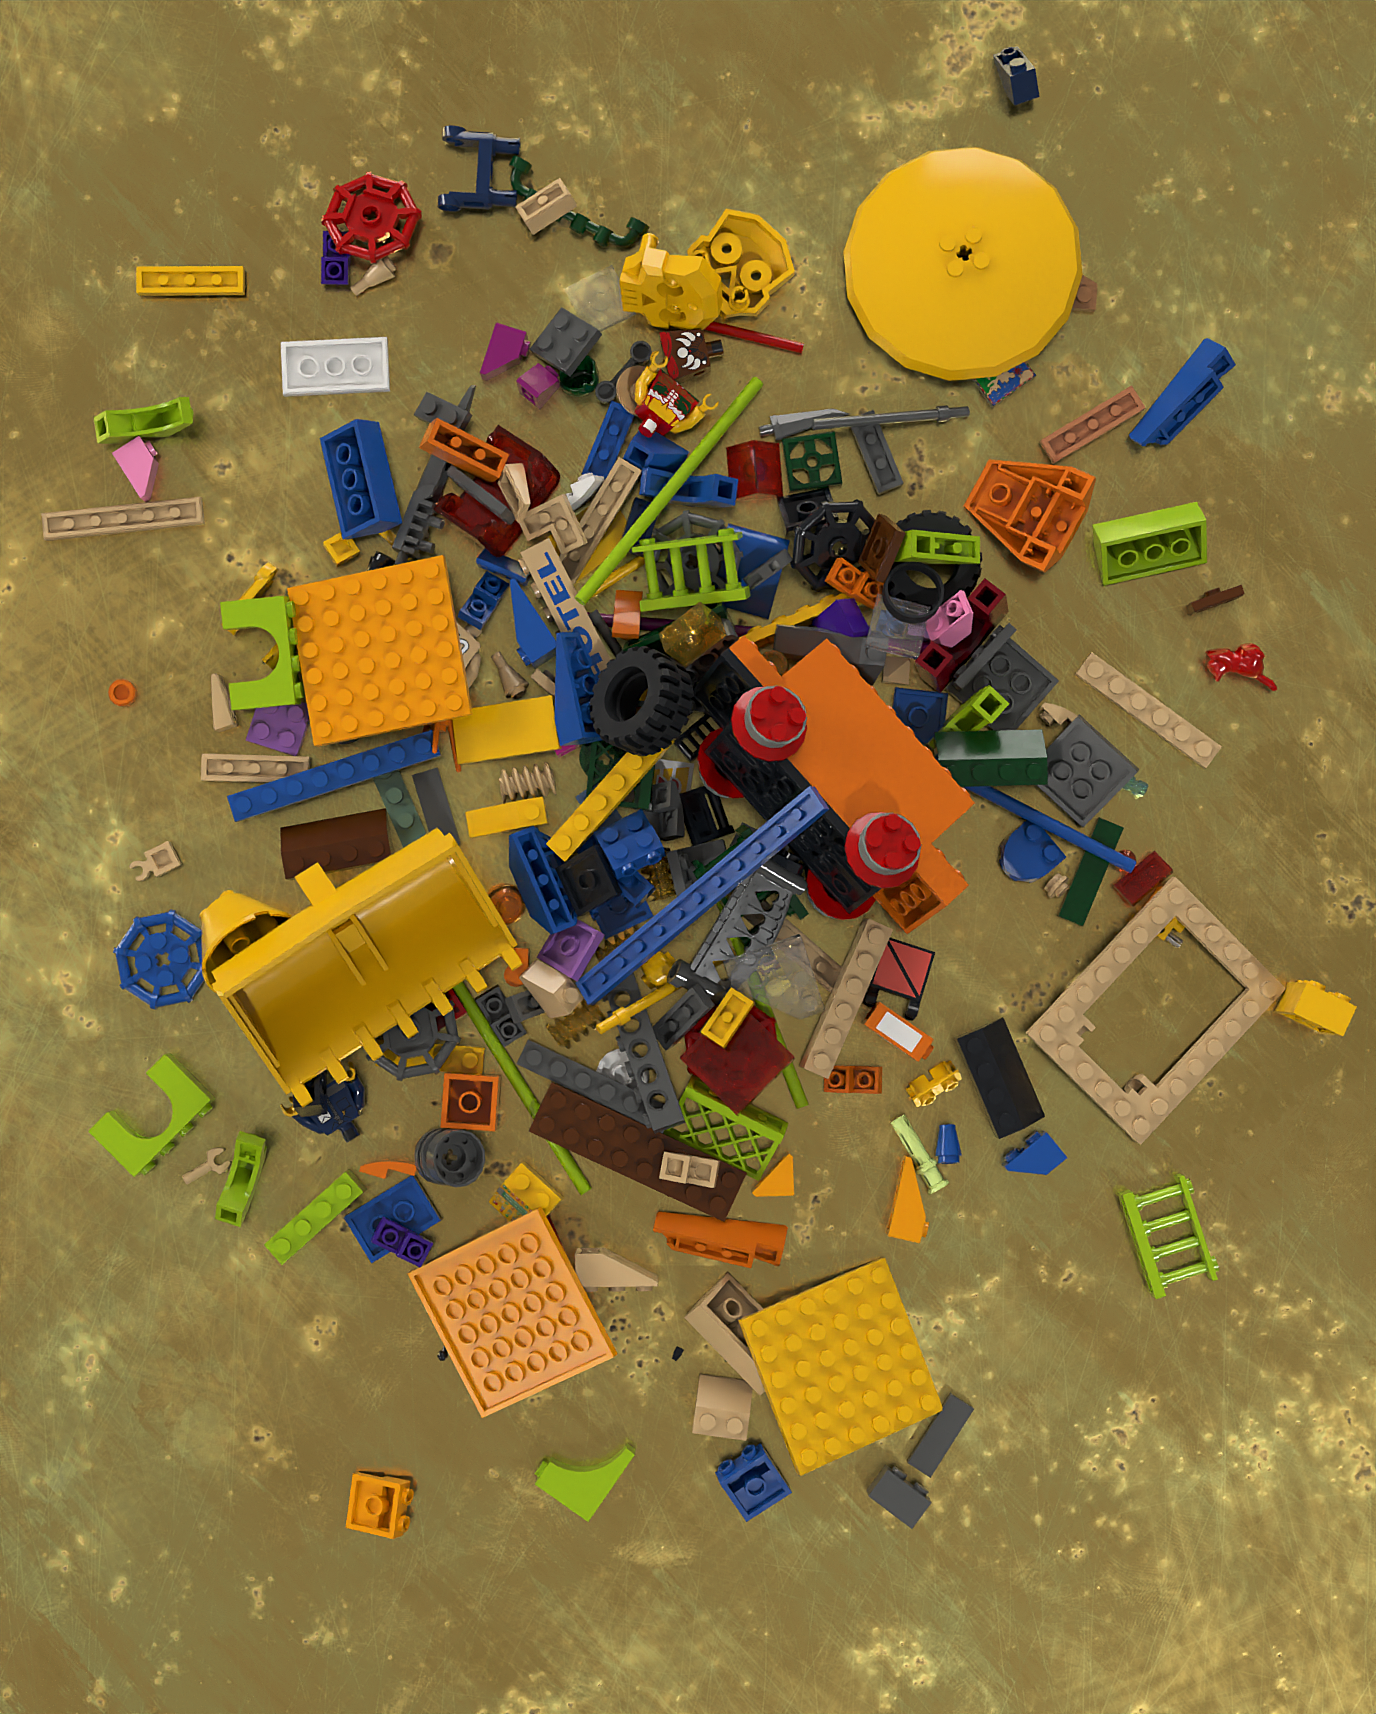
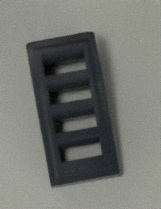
M710 715L702 716L674 740V746L690 763L698 757L700 744L691 734L696 732L704 741L707 736L699 728L702 724L710 733L715 731L707 722L710 717L713 719ZM688 739L697 750L692 752L683 741Z

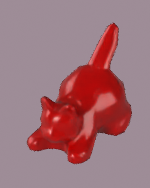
M1253 643L1241 644L1235 652L1228 648L1207 650L1206 653L1210 659L1207 662V667L1214 675L1216 681H1220L1224 674L1233 672L1254 678L1272 691L1277 690L1274 681L1263 675V659L1265 655L1257 645Z

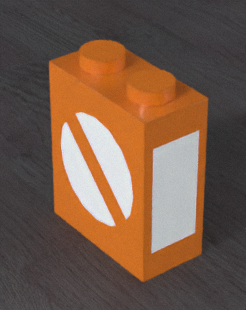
M876 1001L861 1022V1024L915 1061L919 1062L921 1058L926 1060L934 1048L931 1045L934 1040L881 1002Z

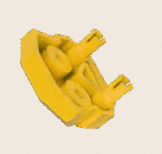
M725 209L709 235H701L687 250L688 256H702L721 277V280L730 278L729 288L722 283L723 303L719 316L723 320L739 315L757 317L770 303V295L787 283L795 273L786 239L757 214ZM724 246H729L731 252L726 254L721 249ZM753 273H758L761 276V278L759 280H753L751 278V275Z
M650 233L644 234L639 251L626 257L619 280L623 311L641 313L646 318L648 324L655 327L669 329L671 325L681 330H703L719 316L723 303L721 277L702 256L670 255L667 251L656 249L659 243L657 236Z

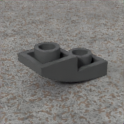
M497 984L477 996L475 1001L505 1047L527 1032L521 1022L513 1023L505 1001L506 996Z

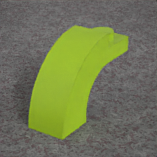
M988 685L965 701L943 723L944 726L938 732L979 731L987 724H992L1010 703L993 687ZM934 737L927 743L933 750Z

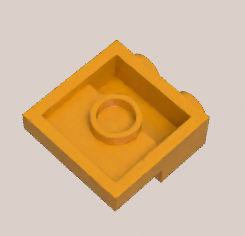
M360 1472L353 1473L345 1528L390 1539L403 1536L410 1525V1518L406 1516L407 1505L411 1504L414 1496L413 1489H410L411 1481L390 1476L378 1477Z

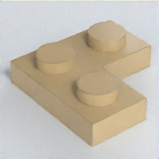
M562 494L527 511L523 522L519 523L527 541L551 531L561 555L588 543L566 494Z

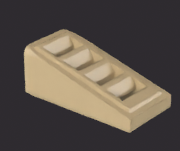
M522 463L505 464L498 485L516 521L520 523L523 522L530 506L525 468Z
M217 673L212 674L213 728L216 732H223L237 727L239 723L235 711L231 710V701L223 676Z

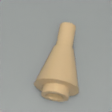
M386 256L377 260V263H373L363 275V278L350 288L358 296L368 287L396 277L394 271L397 268L392 260Z
M496 652L491 658L499 670L506 698L518 699L527 692L526 688L529 686V683L507 664L501 652Z

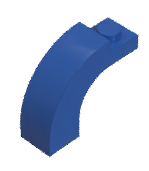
M650 467L642 468L639 495L655 498L675 473ZM719 474L690 476L669 501V504L704 508L735 506L738 479Z

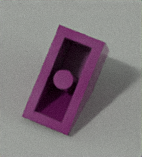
M500 323L495 324L480 370L483 380L487 381L521 363L522 356L527 357L531 342L528 341L527 332Z
M539 363L516 380L519 393L539 410L560 387L559 379H557L559 374L550 366L546 365L544 368Z

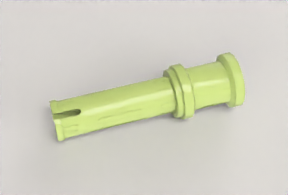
M906 1114L893 1120L891 1125L916 1165L915 1173L920 1175L926 1184L928 1195L948 1185V1179L943 1178L936 1166L937 1160L930 1158Z

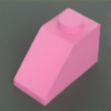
M138 436L112 452L139 497L144 502H148L151 500L159 465L154 457L158 452L150 440L145 442Z

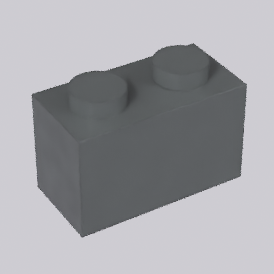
M885 1465L866 1490L867 1494L871 1499L913 1529L931 1504V1500L927 1496L929 1491L917 1482L913 1485L907 1481V1475L898 1467L894 1466L891 1469Z

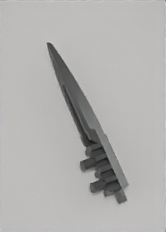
M471 385L458 407L470 412L476 385ZM432 454L418 486L412 494L402 524L394 540L392 548L398 553L395 565L406 563L408 557L419 560L421 556L419 551L432 554L435 550V544L424 541V538L428 539L429 537L428 528L429 526L438 529L444 527L445 520L433 515L438 514L437 504L440 503L443 495L442 491L448 478L446 471L452 464Z

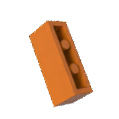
M439 418L429 423L419 446L420 449L490 484L500 478L509 457L508 453Z

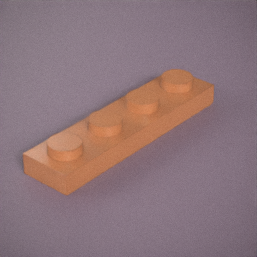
M1131 385L1043 438L1039 443L1054 465L1142 412L1145 406Z

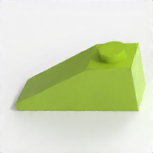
M921 530L905 531L906 534L894 562H921L924 564H980V536Z

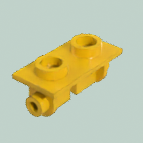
M951 1060L948 1062L943 1061L929 1070L933 1077V1080L930 1082L923 1074L908 1084L909 1087L905 1090L917 1108L921 1105H929L936 1099V1095L944 1090L948 1092L959 1084L958 1081L962 1078L958 1069L955 1070L956 1068Z

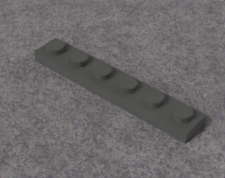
M529 1039L527 1040L516 1063L517 1065L645 1125L642 1113L646 1112L644 1103H638L632 1088ZM654 1098L651 1100V1107L654 1109H660L665 1105Z

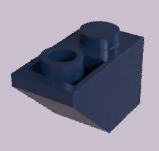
M1018 46L1007 47L1000 53L993 55V60L1005 93L1014 106L1040 97L1035 67Z

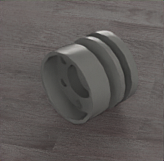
M435 1128L425 1133L418 1141L414 1153L415 1166L419 1174L428 1182L450 1187H463L476 1181L482 1173L485 1164V1150L481 1141L471 1132L460 1129Z

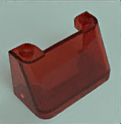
M498 425L488 436L486 443L509 454L506 464L522 463L524 465L530 498L529 511L546 502L559 484L560 473L543 453ZM476 476L472 481L511 511L498 485L499 479L490 484ZM465 491L460 497L454 493L444 495L433 509L442 518L495 557L503 556L523 532L516 519L511 525L507 524Z

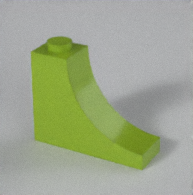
M626 1443L612 1458L591 1466L569 1465L551 1457L548 1463L543 1460L534 1474L537 1476L535 1485L589 1522L634 1457L636 1449Z

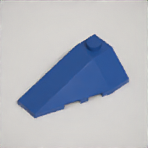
M579 632L556 633L554 720L560 746L581 745L602 740L600 735L596 733L590 716L592 711L590 698H593L594 693L592 690L594 684L597 685L599 679L596 680L591 669L592 659Z

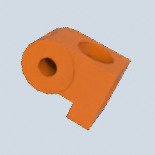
M514 948L523 965L514 971L509 966L505 969L504 979L510 986L518 987L524 985L519 977L529 967L530 949Z

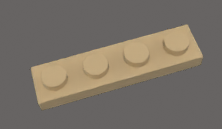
M202 754L201 781L269 783L309 770L311 757Z

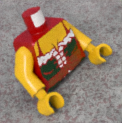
M654 351L651 354V365L645 367L635 383V402L638 404L635 414L643 420L638 429L642 435L649 438L652 437L655 431L664 436L669 431L676 434L691 429L706 415L705 412L708 409H715L719 403L717 401L712 407L706 405L707 397L712 395L710 393L704 396L703 403L698 406L697 404L700 401L662 369L656 371L657 368L665 367L668 362V357L665 356L661 363H655V357L659 351Z

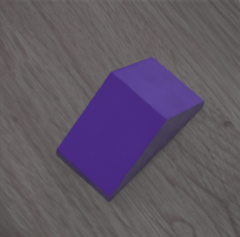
M854 598L834 601L812 621V626L852 638L870 636L871 633Z

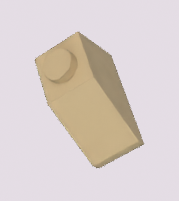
M535 960L519 977L550 1019L569 1015L584 999L581 992L568 976L539 960Z

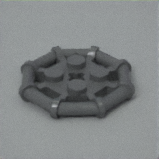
M685 510L677 518L658 529L655 528L652 534L655 542L672 540L668 535L681 527L684 528L685 535L678 539L705 536L700 533H693L692 525L711 529L707 536L718 535V530L727 528L724 525L725 521L722 519L716 520ZM733 540L736 569L738 572L743 551L739 550ZM715 543L706 544L711 582L714 581L719 586L716 589H723L725 584H727V576L724 579L718 573L721 568V561H724V553L721 554ZM696 545L680 547L685 586L697 592L699 587H701L699 567L695 568L694 565L688 566L687 561L690 560L689 554L697 556ZM668 548L665 562H658L661 549L654 550L659 590L662 591L663 596L672 595V590H675L674 583L669 586L660 571L666 568L674 581L670 550ZM710 604L695 605L690 607L697 608V610H699Z
M452 1000L449 1001L453 1008L455 1006L454 1002ZM425 1007L410 1016L415 1026L418 1027V1033L414 1037L408 1039L398 1025L383 1033L384 1043L379 1045L382 1052L384 1053L389 1049L401 1058L398 1065L384 1055L375 1060L374 1063L391 1073L398 1081L431 1073L438 1074L440 1072L439 1069L457 1043L460 1044L461 1038L458 1036L454 1008L444 1016L447 1034L438 1032L436 1017L442 1015L436 1008L432 1012ZM437 1039L444 1041V1045L433 1059L428 1052L434 1047ZM367 1054L366 1058L368 1059V1061H373ZM423 1056L427 1062L407 1067V1059Z

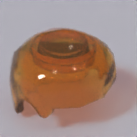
M501 882L488 890L487 894L504 923L510 925L519 921L526 908L519 889L513 884Z

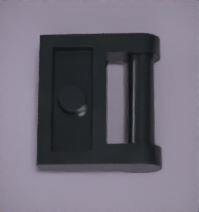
M705 786L679 794L683 807L684 823L693 847L735 833L733 825H729L720 797L713 794ZM705 795H708V798L710 800L713 812L715 814L718 826L720 828L718 830Z

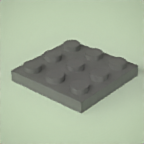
M989 638L983 646L986 648L992 642V639ZM1009 638L960 692L952 686L956 681L955 678L945 690L963 704L980 689L990 685L1010 704L992 724H987L986 726L991 730H1017L1059 680ZM972 658L965 666L968 668L974 659Z
M1079 714L1046 749L1048 785L1037 786L1079 825L1084 827L1139 771V768Z

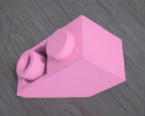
M960 590L942 604L934 616L924 622L931 641L933 640L936 644L953 647L971 633L973 612L965 592Z

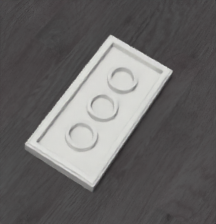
M387 337L281 342L282 388L284 397L390 392Z

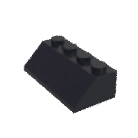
M1003 1017L954 1037L996 1138L1001 1139L1045 1117Z

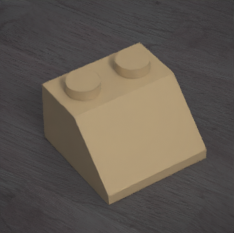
M700 1373L692 1433L746 1441L753 1388L743 1379Z

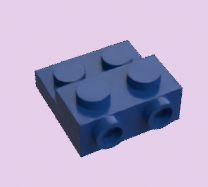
M642 809L593 832L617 880L633 875L638 869L646 865L656 864L661 858L666 856L659 837Z
M761 1443L757 1446L753 1444L746 1446L742 1450L740 1457L733 1461L731 1459L723 1461L719 1465V1470L715 1472L720 1485L746 1522L792 1493L789 1485Z

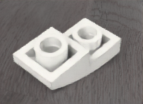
M587 473L579 476L578 482L570 485L573 493H567L566 496L573 511L587 503L599 491L605 481L604 476Z

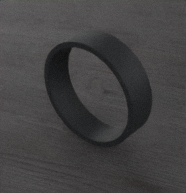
M905 562L896 566L889 573L882 589L883 603L888 612L897 620L910 624L922 623L934 616L944 597V586L940 576L933 568L921 562ZM906 570H914L927 575L937 588L938 602L936 607L923 615H909L900 611L890 600L888 594L889 580L897 573Z

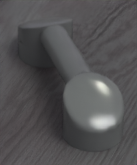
M635 342L630 349L631 358L611 381H602L597 385L595 395L600 402L608 404L616 399V385L623 371L629 367L642 366L649 362L652 350L647 342Z

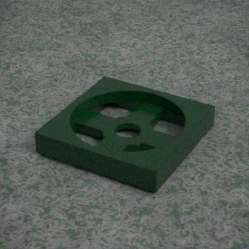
M835 431L782 439L789 493L841 486L843 484ZM815 440L826 444L832 453L821 455L817 452ZM804 442L805 454L803 457L790 459L792 450L798 444ZM815 457L817 465L814 467L809 466L807 459ZM834 464L832 475L827 480L821 481L819 469L822 466ZM805 469L808 471L810 483L804 484L798 481L793 476L792 470Z

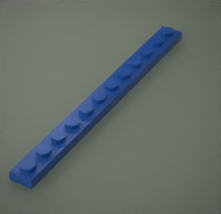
M809 786L588 971L578 982H575L587 1004L595 1005L826 813L829 808L816 787Z

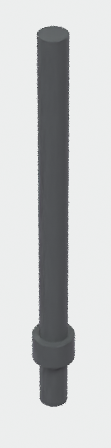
M948 405L936 406L935 409L813 419L812 427L813 430L927 420L947 422L950 418L969 417L970 411L968 406L949 408Z

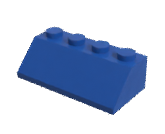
M355 419L321 437V447L342 538L347 540L382 533L402 524L379 422Z

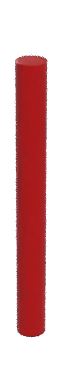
M713 321L703 329L801 354L804 346L802 342Z

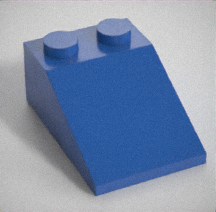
M515 578L510 580L516 639L520 646L516 650L526 666L532 664L534 669L556 656V640Z

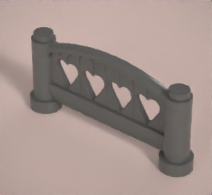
M770 858L735 888L690 964L682 959H678L668 973L667 983L676 988L681 986L687 990L700 984L714 1005L719 1006L731 987L734 989L739 987L769 952L781 930L792 895H801L807 887L804 877L786 870ZM777 891L778 898L772 901L771 909L763 910L755 892ZM763 914L764 920L758 924L757 932L751 934L748 932L741 915ZM749 937L750 943L744 947L743 955L737 957L734 955L727 938ZM735 960L736 966L730 970L729 978L723 980L719 977L713 961Z

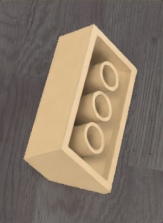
M727 1273L693 1306L684 1318L761 1395L765 1392L738 1320L763 1308Z

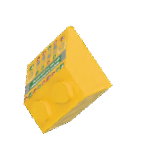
M522 1162L503 1182L488 1202L511 1222L539 1207H542L546 1217H548L564 1197L526 1162Z

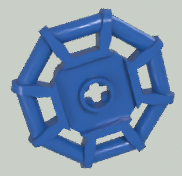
M170 909L169 912L141 918L135 917L133 924L117 948L114 947L113 953L116 954L121 980L119 986L122 990H127L150 1005V1009L156 1010L157 1007L186 1001L190 1003L194 1000L193 996L204 981L202 975L201 929L178 915L176 910ZM166 923V932L151 934L148 928ZM175 926L189 934L190 937L185 941L174 934ZM141 933L145 939L137 951L129 949L138 934ZM195 943L199 962H193L190 956V946ZM167 952L169 954L167 959L170 961V964L160 966L157 957L159 954L163 955ZM127 956L135 957V967L138 973L133 976L130 974ZM190 969L198 970L187 986L183 980ZM143 978L155 987L151 994L136 983ZM177 985L179 992L162 995V987Z

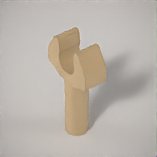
M217 1147L207 1151L206 1162L182 1175L184 1182L188 1185L210 1171H215L219 1175L228 1171L232 1160L224 1162L222 1165L216 1162V1156L223 1153L226 1149Z

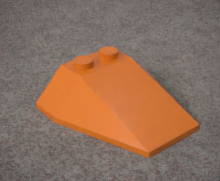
M989 459L964 507L1022 563L1045 573L1063 557L1088 512L1096 477L1070 466Z

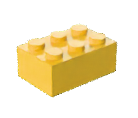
M1307 980L1287 982L1286 989L1281 994L1274 1009L1275 1012L1321 1034L1344 1036L1357 1006L1349 1003L1351 998L1338 992H1325L1326 986L1310 980V982Z

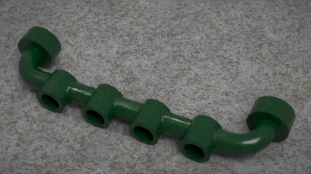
M514 155L509 163V166L512 168L510 176L511 186L514 190H517V194L524 198L523 201L538 192L524 186L521 182V175L528 176L532 165ZM572 210L556 220V222L560 223L563 218L571 222L569 228L578 234L583 235L585 230L594 234L595 236L592 240L603 247H607L608 243L620 247L629 246L639 236L646 234L650 228L644 222L631 217L626 225V228L630 230L629 233L625 236H620Z

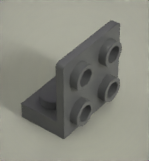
M723 839L666 852L677 897L697 881L692 872L696 868L691 862L696 859L703 866L707 865L727 850Z

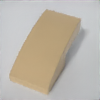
M664 1151L659 1179L715 1188L720 1160Z

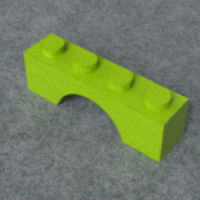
M350 1169L347 1170L267 1241L264 1246L283 1265L363 1194L367 1188Z

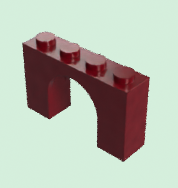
M986 578L967 598L973 612L971 633L953 647L939 646L932 640L915 660L919 677L939 693L944 690L954 678L953 675L963 664L965 665L971 655L1009 612L1006 594Z

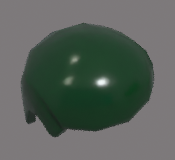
M586 355L570 377L560 371L559 380L562 390L569 396L579 398L585 397L594 391L599 383V371L596 362Z

